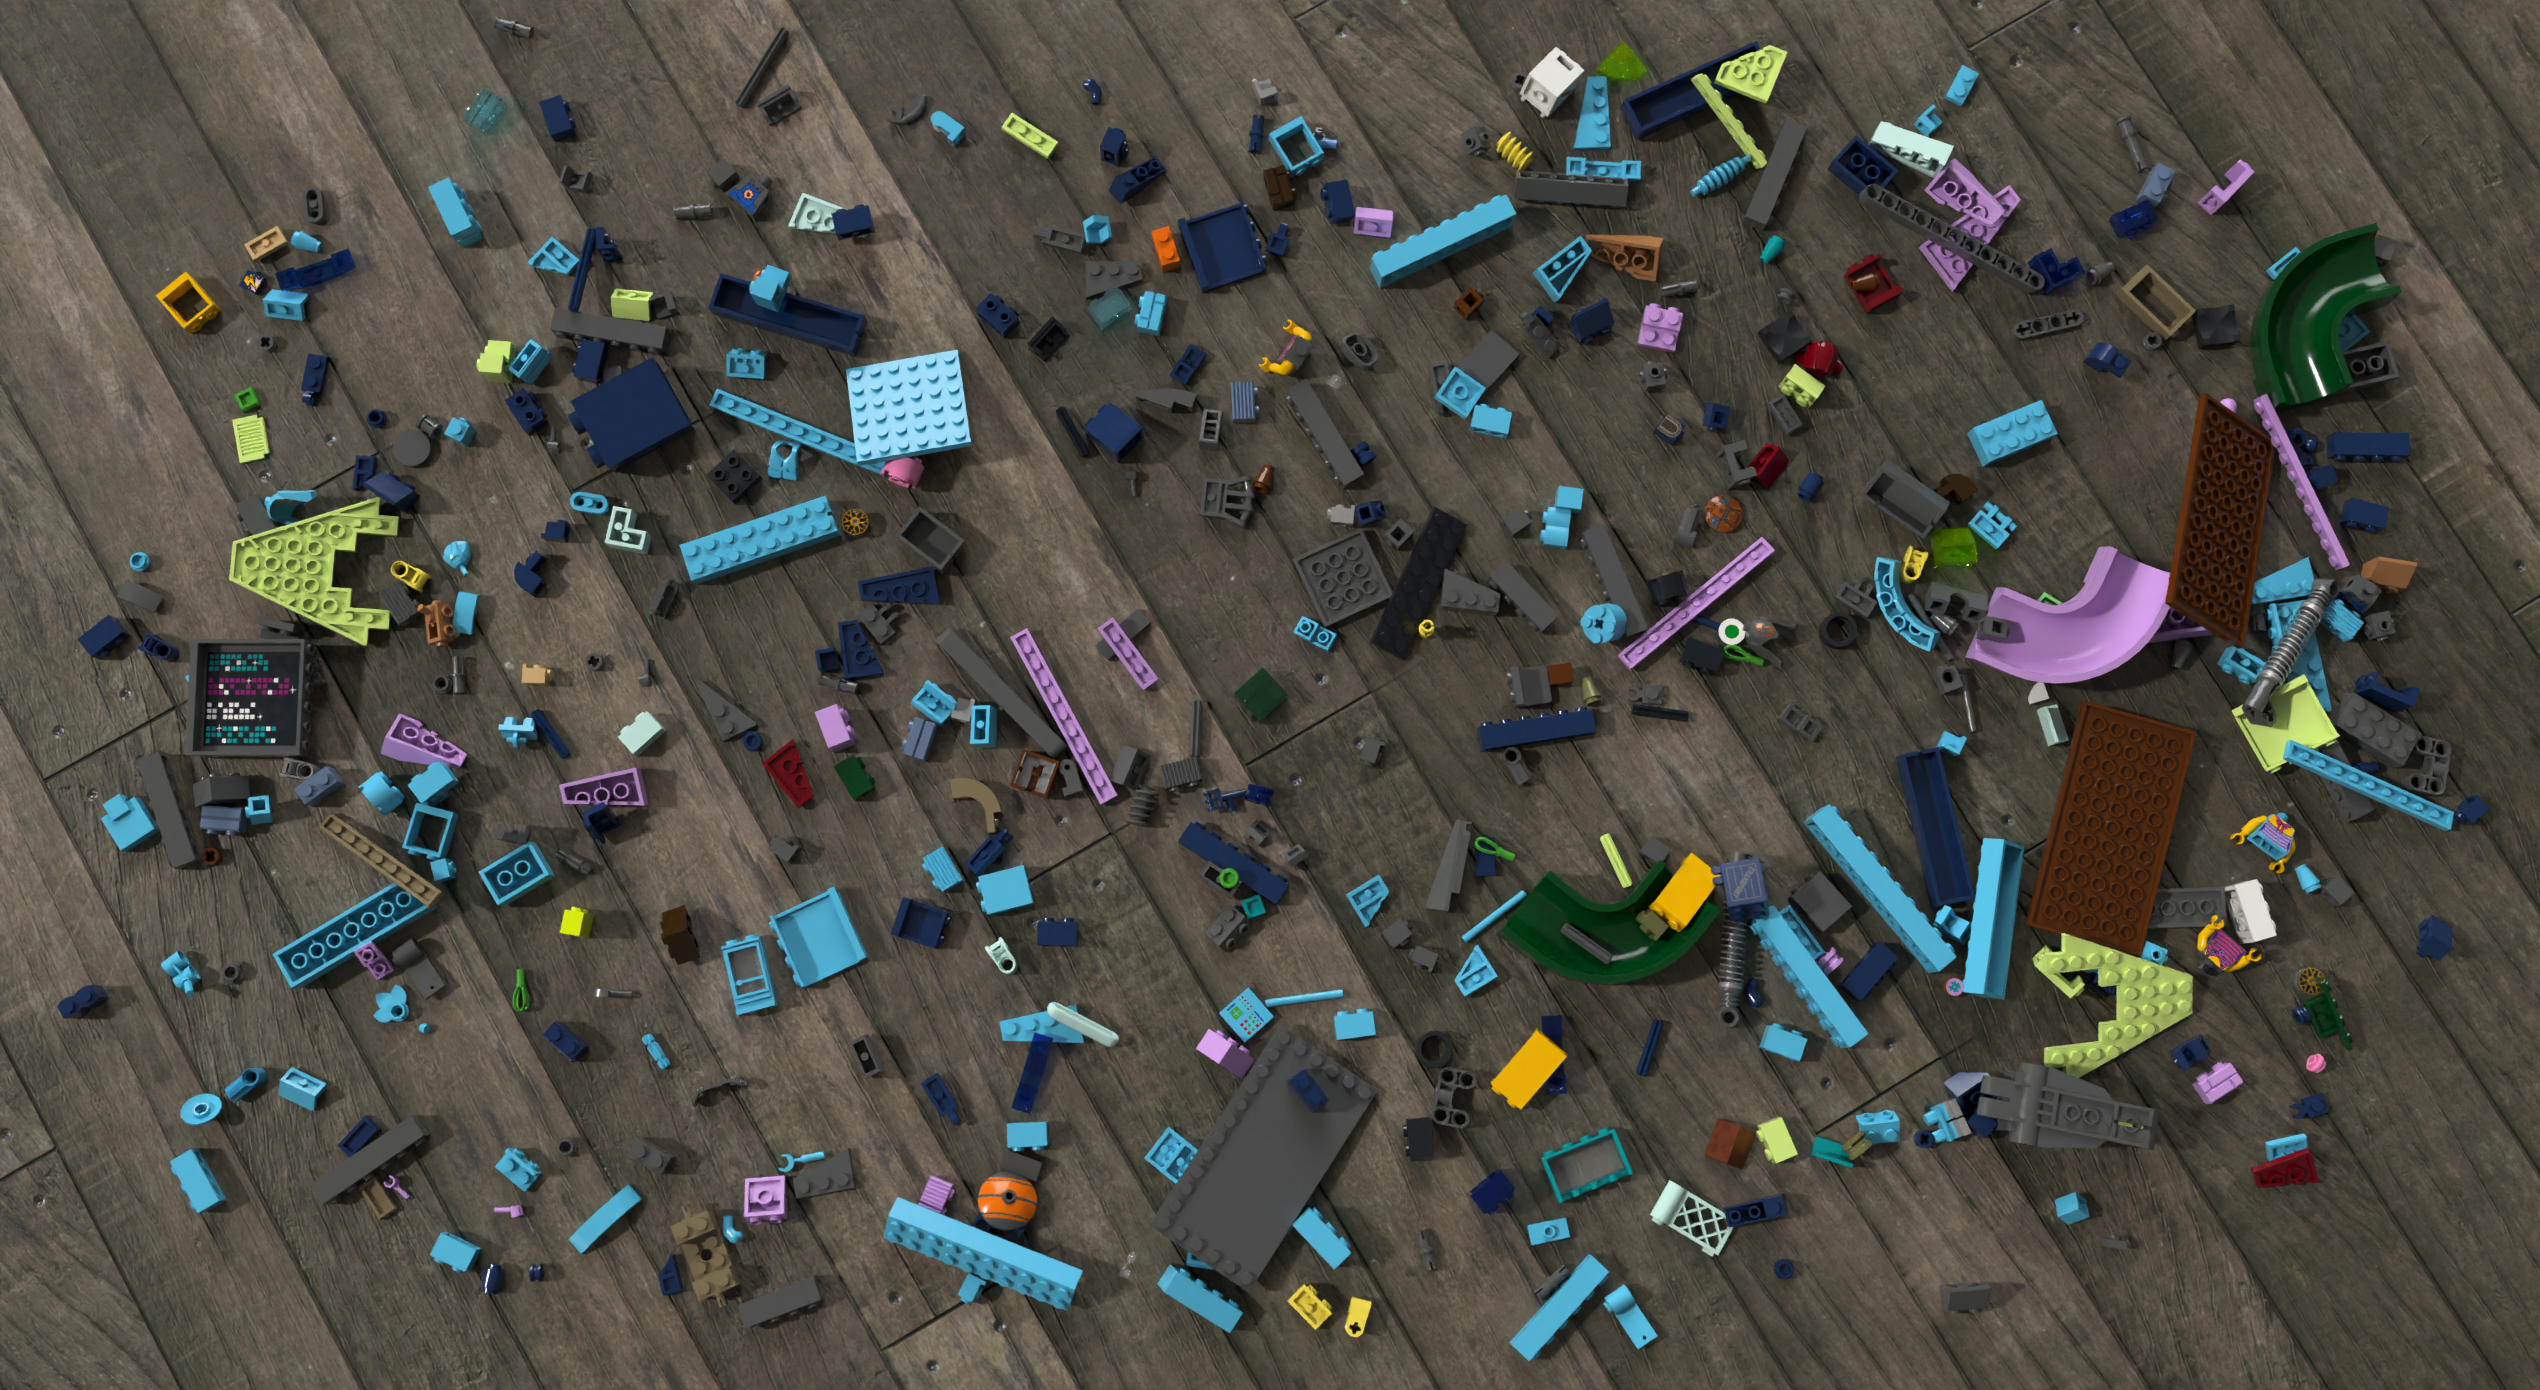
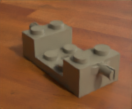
M689 1203L683 1205L681 1208L685 1218L681 1222L670 1226L677 1245L681 1244L695 1280L692 1282L698 1301L708 1297H716L719 1308L728 1305L723 1293L729 1288L741 1284L713 1209L700 1214H693ZM705 1249L712 1251V1258L710 1260H705L702 1256V1252Z

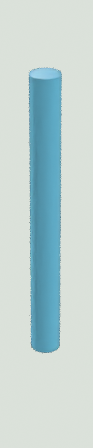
M1523 890L1464 934L1462 936L1464 942L1467 943L1527 897L1526 893Z
M1341 989L1267 999L1265 1004L1266 1007L1340 998L1343 997V991Z

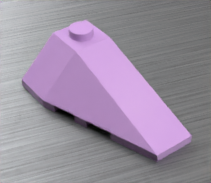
M402 714L397 716L384 739L381 754L399 761L428 765L441 761L446 763L448 767L460 769L467 756L465 752L449 741L444 742L437 737L438 734L434 731L429 732L423 728V724L418 720Z

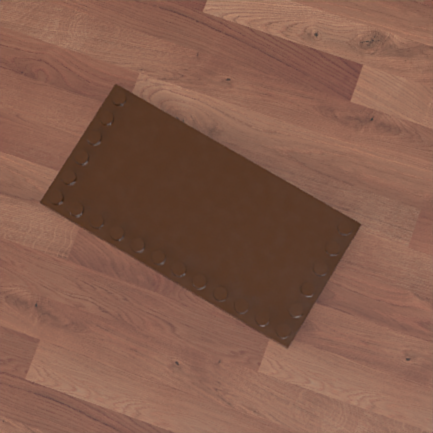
M2204 393L2200 394L2197 405L2165 604L2239 649L2245 647L2275 447L2272 445L2271 438L2209 394Z
M2088 701L2081 702L2025 925L2059 935L2065 933L2120 952L2141 957L2196 731Z

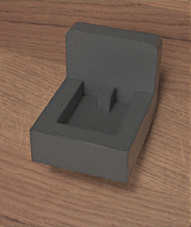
M564 166L559 183L572 191L588 192L593 174L587 171H576L569 166Z

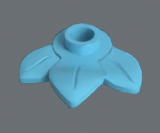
M394 985L391 993H377L375 995L380 1009L374 1014V1017L378 1021L386 1023L391 1020L403 1021L408 1017L410 1010L406 1004L407 994L401 986ZM399 1008L403 1010L401 1015L397 1014Z

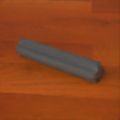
M1199 700L1192 701L1190 757L1200 756L1202 701Z
M1566 923L1562 927V934L1605 964H1608L1613 958L1610 952L1570 924Z

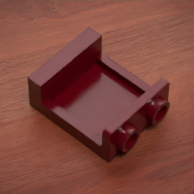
M1871 254L1863 259V263L1851 265L1847 268V273L1844 275L1849 286L1851 280H1855L1868 273H1876L1878 275L1880 285L1875 291H1853L1866 314L1899 297L1903 292L1900 285L1895 287L1880 263V254L1876 256Z

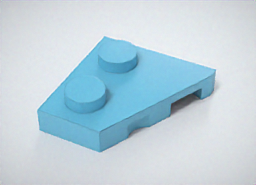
M551 237L527 263L531 267L569 276L578 267L579 259L554 237Z
M1377 875L1346 894L1365 927L1370 924V920L1375 912L1378 911L1389 890L1380 875Z
M1477 945L1454 982L1466 998L1497 979L1498 976Z

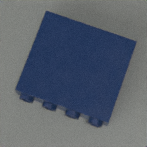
M1239 199L1238 204L1187 221L1185 217L1178 219V227L1202 294L1266 273L1268 262L1266 256L1261 255V242L1259 238H1255L1253 232L1256 229L1253 221L1248 219L1249 209L1247 204L1243 205L1242 199Z

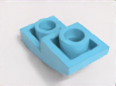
M458 592L452 624L455 632L473 633L479 594Z
M1304 616L1301 617L1293 632L1327 652L1330 651L1338 637L1336 633L1321 627L1318 623Z

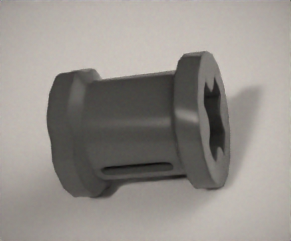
M428 414L422 415L416 423V427L426 431L430 438H435L442 430V425L431 420Z

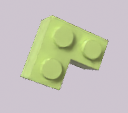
M488 340V346L485 347L484 353H480V359L477 360L478 372L489 382L512 383L513 373L508 368L515 360L516 346L512 342Z

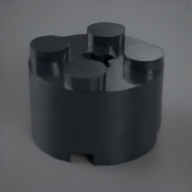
M1683 570L1646 581L1652 603L1655 602L1656 606L1670 602L1669 598L1671 597L1677 600L1688 596L1687 592H1689Z

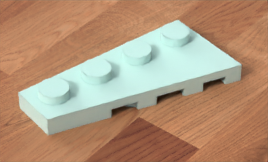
M802 193L788 227L790 229L836 234L831 213L845 208ZM866 234V235H862V236H857V237H864V238H866L867 234Z

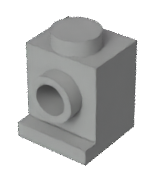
M1336 505L1332 509L1328 508L1327 520H1330V526L1353 528L1355 505H1351V508H1347L1346 505Z

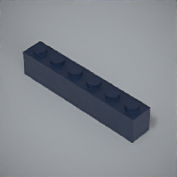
M1581 707L1575 709L1576 712L1568 713V710L1557 711V715L1549 716V713L1538 714V718L1530 719V716L1519 717V721L1504 719L1500 720L1499 724H1492V722L1481 723V726L1477 728L1480 751L1593 735L1596 733L1593 710Z
M1196 821L1195 824L1190 822L1180 837L1179 844L1207 862H1212L1222 870L1227 868L1234 869L1238 873L1239 880L1243 885L1274 905H1277L1289 886L1286 883V878L1279 874L1277 876L1271 874V869L1262 863L1260 866L1253 862L1255 859L1247 853L1244 855L1237 852L1238 848L1231 843L1226 845L1221 841L1222 837L1214 832L1209 834L1205 831L1206 827Z

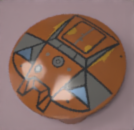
M1726 495L1716 496L1707 503L1704 519L1712 529L1718 532L1729 533L1740 524L1742 509L1734 498Z

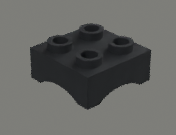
M2234 304L2216 308L2196 309V312L2192 314L2198 349L2235 345L2241 341L2235 321Z
M1791 310L1758 332V336L1778 364L1812 342V339L1800 326Z
M732 450L706 475L735 505L752 487L762 480V477L735 450Z

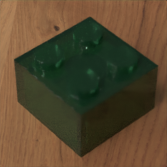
M1263 667L1234 693L1235 698L1259 724L1266 720L1289 698V695Z

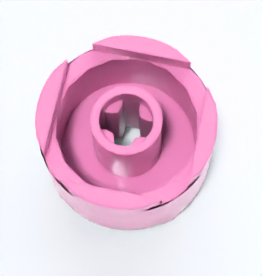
M913 456L911 459L906 457L885 461L880 475L884 477L886 474L889 476L888 480L906 488L912 485V489H916L924 466L921 464L922 460Z

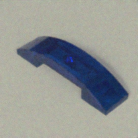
M346 249L331 254L329 259L296 270L292 267L277 272L275 275L281 291H290L334 279L356 266L350 250Z
M1561 1015L1541 1016V1032L1562 1049ZM1563 1062L1545 1081L1547 1095L1567 1094Z
M1034 1032L1022 1077L1012 1103V1109L1028 1114L1031 1113L1054 1038Z

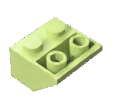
M1795 364L1778 387L1781 388L1785 395H1791L1795 398L1799 405L1809 408L1819 397L1825 385Z

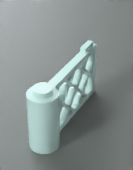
M1670 1180L1650 1214L1653 1217V1222L1660 1226L1663 1223L1703 1246L1702 1251L1712 1257L1714 1254L1719 1255L1734 1228L1727 1227V1229L1720 1231L1717 1220L1726 1219L1725 1213ZM1689 1196L1694 1199L1696 1208L1686 1211L1684 1203ZM1709 1208L1713 1218L1703 1221L1700 1210ZM1697 1211L1700 1222L1690 1224L1687 1214ZM1684 1215L1686 1225L1682 1227L1673 1224L1676 1217ZM1714 1221L1716 1232L1706 1234L1704 1224ZM1701 1225L1703 1235L1694 1237L1691 1227ZM1717 1235L1719 1243L1714 1249L1709 1246L1707 1237Z

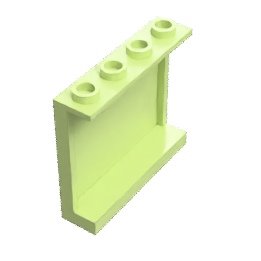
M2305 674L2283 684L2272 695L2270 701L2277 713L2276 722L2272 727L2251 724L2242 710L2243 705L2231 710L2266 772L2270 770L2271 773L2282 769V764L2288 762L2283 759L2286 742L2289 740L2318 751V746L2323 744L2329 746L2337 742L2336 738L2340 736L2309 685Z

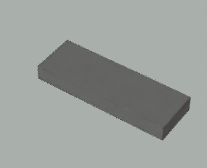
M1136 609L1119 626L1131 641L1151 622L1139 609ZM1104 638L1095 645L1108 661L1115 655V652Z

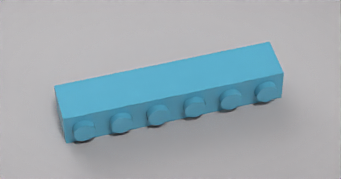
M1588 1254L1509 1343L1528 1361L1531 1359L1535 1360L1542 1351L1540 1349L1543 1345L1550 1344L1555 1338L1553 1334L1558 1329L1562 1330L1567 1325L1568 1317L1571 1314L1575 1315L1582 1306L1580 1304L1584 1299L1589 1300L1595 1293L1593 1289L1598 1284L1601 1286L1607 1280L1609 1271L1592 1255Z

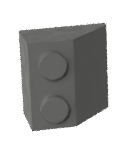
M1971 1282L1939 1285L1942 1309L1949 1311V1314H1961V1310L1967 1309L1971 1313L1981 1312V1308H1987L1990 1294V1285Z

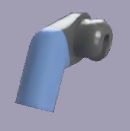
M1322 128L1314 130L1313 136L1321 148L1336 149L1337 140L1327 139Z

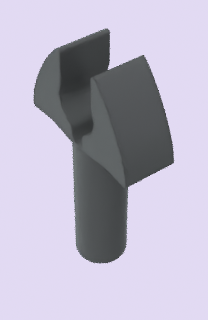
M594 989V997L632 999L633 992Z

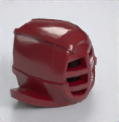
M1828 341L1811 342L1807 350L1799 352L1795 357L1796 363L1803 366L1807 372L1817 379L1820 376L1840 374L1843 370V365L1838 360V349Z

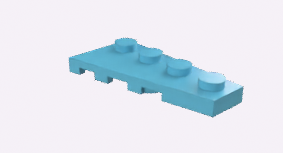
M2309 557L2254 582L2251 605L2310 596L2314 576Z

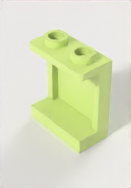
M2045 945L2032 958L2034 965L2069 998H2072L2074 995L2078 996L2084 990L2083 986L2085 985L2079 974L2072 981H2068L2060 973L2045 974L2043 972V953L2053 952Z

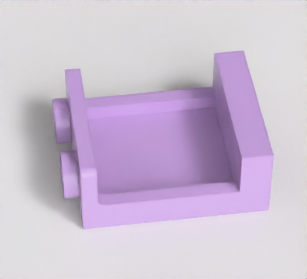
M2239 160L2224 174L2231 181V184L2224 191L2215 185L2197 203L2212 215L2241 187L2254 171L2248 163Z

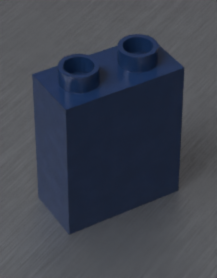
M653 357L570 401L575 411L569 414L568 418L579 435L588 432L594 445L588 447L587 452L598 469L606 465L608 469L616 472L695 430L659 363Z

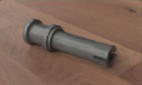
M2127 115L2116 120L2115 124L2119 126L2122 134L2120 136L2121 139L2126 141L2137 169L2136 171L2140 172L2144 168H2149L2136 137L2138 131L2134 129L2131 121L2132 116Z

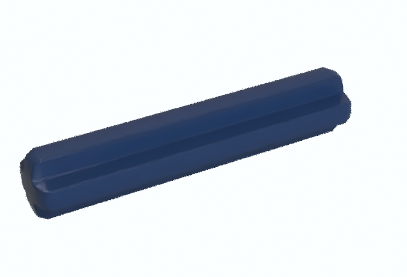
M539 709L534 710L531 713V717L561 759L567 758L570 755V751L542 711Z
M1659 1020L1652 1022L1636 1074L1646 1077L1664 1025Z

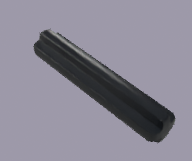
M1064 406L1056 409V414L1082 458L1088 456L1090 451Z
M1637 704L1632 705L1631 714L1637 716L1683 722L1688 720V711Z

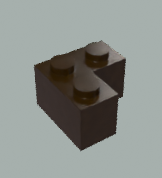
M685 905L662 912L660 925L663 933L661 938L664 945L667 944L669 947L670 957L672 959L675 958L678 965L700 958V946L692 931L691 917Z

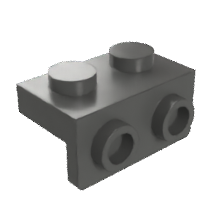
M1230 904L1207 929L1205 934L1227 953L1248 932L1252 923Z

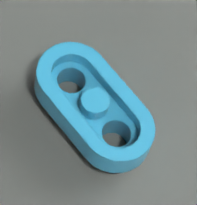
M576 492L570 498L571 507L578 512L603 515L609 510V501L602 495ZM584 500V504L579 506V501ZM603 503L602 508L598 509L597 505Z

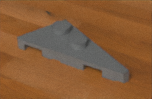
M701 680L695 681L724 742L758 726L755 721Z

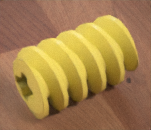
M1508 132L1495 145V148L1497 147L1496 152L1502 153L1503 158L1508 157V163L1514 162V168L1519 167L1518 170L1525 171L1535 159H1531L1533 152L1526 154L1527 147L1520 149L1522 142L1515 144L1517 138L1510 139L1511 132Z

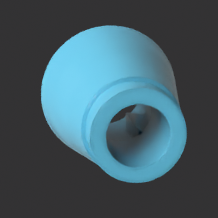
M295 231L292 236L291 245L295 246V249L319 253L322 248V242L302 231Z
M2306 864L2294 869L2302 890H2305L2307 894L2321 887L2319 883L2321 881Z

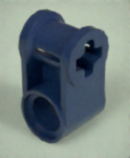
M149 632L145 633L146 638L142 645L137 648L166 662H174L179 657V650L176 646ZM169 649L168 654L165 655V651Z

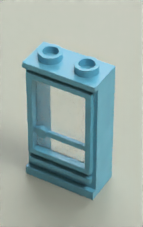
M754 934L746 936L744 941L730 940L726 942L725 946H721L736 1007V1014L742 1016L748 1012L763 1010V1008L779 1006L763 938L757 937Z

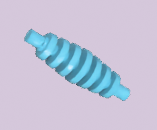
M1749 155L1743 158L1735 157L1733 160L1713 168V170L1708 172V175L1702 177V180L1700 179L1696 183L1697 187L1690 190L1692 196L1695 197L1700 193L1705 195L1709 191H1714L1715 188L1718 189L1722 185L1728 184V181H1731L1739 175V172L1745 170V165L1751 161Z

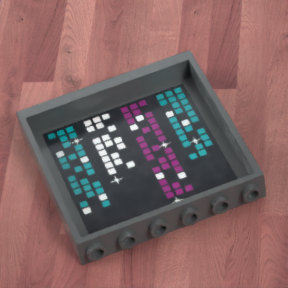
M191 639L185 755L193 757H308L310 750L308 738L311 731L309 716L312 711L310 694L313 691L311 675L314 672L312 656L315 652L313 641L306 639Z

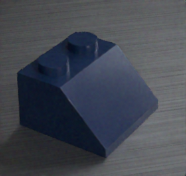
M1607 298L1573 314L1568 326L1578 344L1583 342L1588 344L1595 339V336L1599 334L1604 336L1612 331L1614 319Z
M381 471L362 485L406 514L419 497V494L414 492L416 489L414 486L407 482L403 485L399 482L400 478L391 472L386 474Z

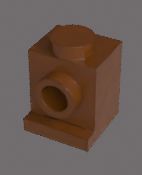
M1470 287L1455 301L1453 308L1465 320H1468L1483 305V296L1478 290H1473ZM1467 302H1471L1473 306L1470 307Z

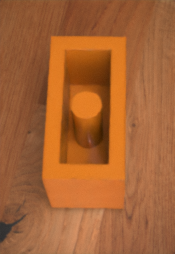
M1167 226L1151 231L1152 241L1162 272L1180 268V259L1170 227Z

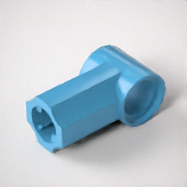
M261 1067L246 1069L237 1080L225 1088V1094L229 1099L238 1102L256 1086L266 1081V1071ZM253 1072L257 1075L256 1081L252 1079Z

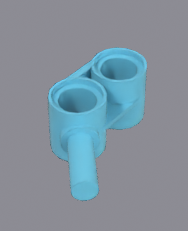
M176 951L162 962L161 965L170 976H175L173 978L174 984L181 991L185 992L187 997H192L194 995L193 985L201 979V976L192 967L187 957L181 951Z

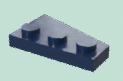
M857 620L838 622L845 679L884 674Z

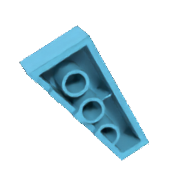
M1170 1264L1158 1282L1163 1292L1228 1333H1231L1243 1313L1239 1309L1240 1305L1232 1299H1229V1301L1222 1298L1223 1294L1216 1289L1211 1291L1206 1287L1207 1284L1197 1278L1195 1280L1190 1277L1191 1274L1182 1268L1179 1270Z

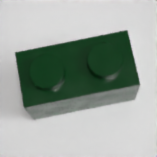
M852 755L835 765L834 769L852 799L858 801L876 790L873 785L876 782L870 773L867 775L863 768L866 765L863 760Z

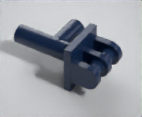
M1219 788L1204 792L1203 795L1207 799L1205 803L1209 806L1208 812L1220 810L1224 807L1223 802L1225 801L1228 812H1234L1236 808L1233 799L1245 797L1246 792L1245 789L1220 795Z

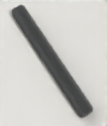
M782 27L778 29L735 99L734 103L738 107H745L788 37L789 33L786 29Z

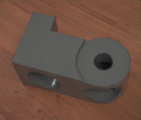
M1070 759L1063 760L1059 765V770L1067 784V787L1062 789L1065 798L1084 793L1075 763Z

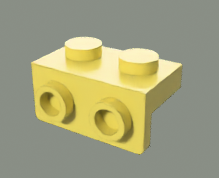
M1303 1284L1287 1301L1316 1330L1333 1314L1330 1310L1332 1306L1325 1299L1321 1301L1316 1296L1318 1292L1312 1285L1307 1287Z

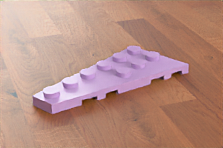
M2009 185L1993 196L2005 209V212L1993 225L1973 218L1969 214H1966L1951 225L1988 245L2021 199ZM1949 236L1950 240L1954 243V238ZM1930 240L1919 247L1952 292L1973 265ZM1966 245V249L1971 251L1970 247Z

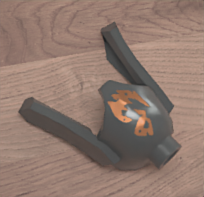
M1760 617V619L1753 621L1746 620L1742 629L1745 631L1746 642L1752 649L1767 658L1777 668H1782L1784 661L1762 645L1770 639L1778 638L1779 633L1775 628L1789 632L1798 630V624L1784 623L1765 617Z

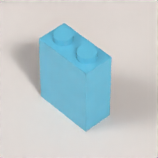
M1024 865L978 877L979 882H976L978 893H982L984 899L981 901L982 910L987 912L989 916L1034 904Z

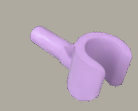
M389 1176L393 1179L392 1185L384 1181L385 1187L394 1188L405 1199L410 1197L399 1185V1178Z
M520 1205L494 1208V1212H510L511 1218L523 1215Z

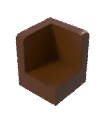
M1571 663L1547 666L1550 687L1570 685L1574 682Z

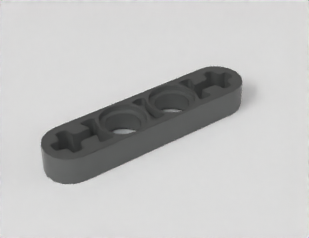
M2073 309L2018 322L2012 327L2011 336L2017 341H2022L2076 328L2083 322L2084 316L2080 310ZM2072 316L2078 318L2076 322L2074 320L2066 322ZM2052 319H2058L2061 322L2060 327H2054L2051 323ZM2034 323H2040L2043 326V330L2041 332L2036 331L2033 326ZM2019 328L2020 330L2029 328V330L2025 331L2022 335L2021 333L2016 332Z

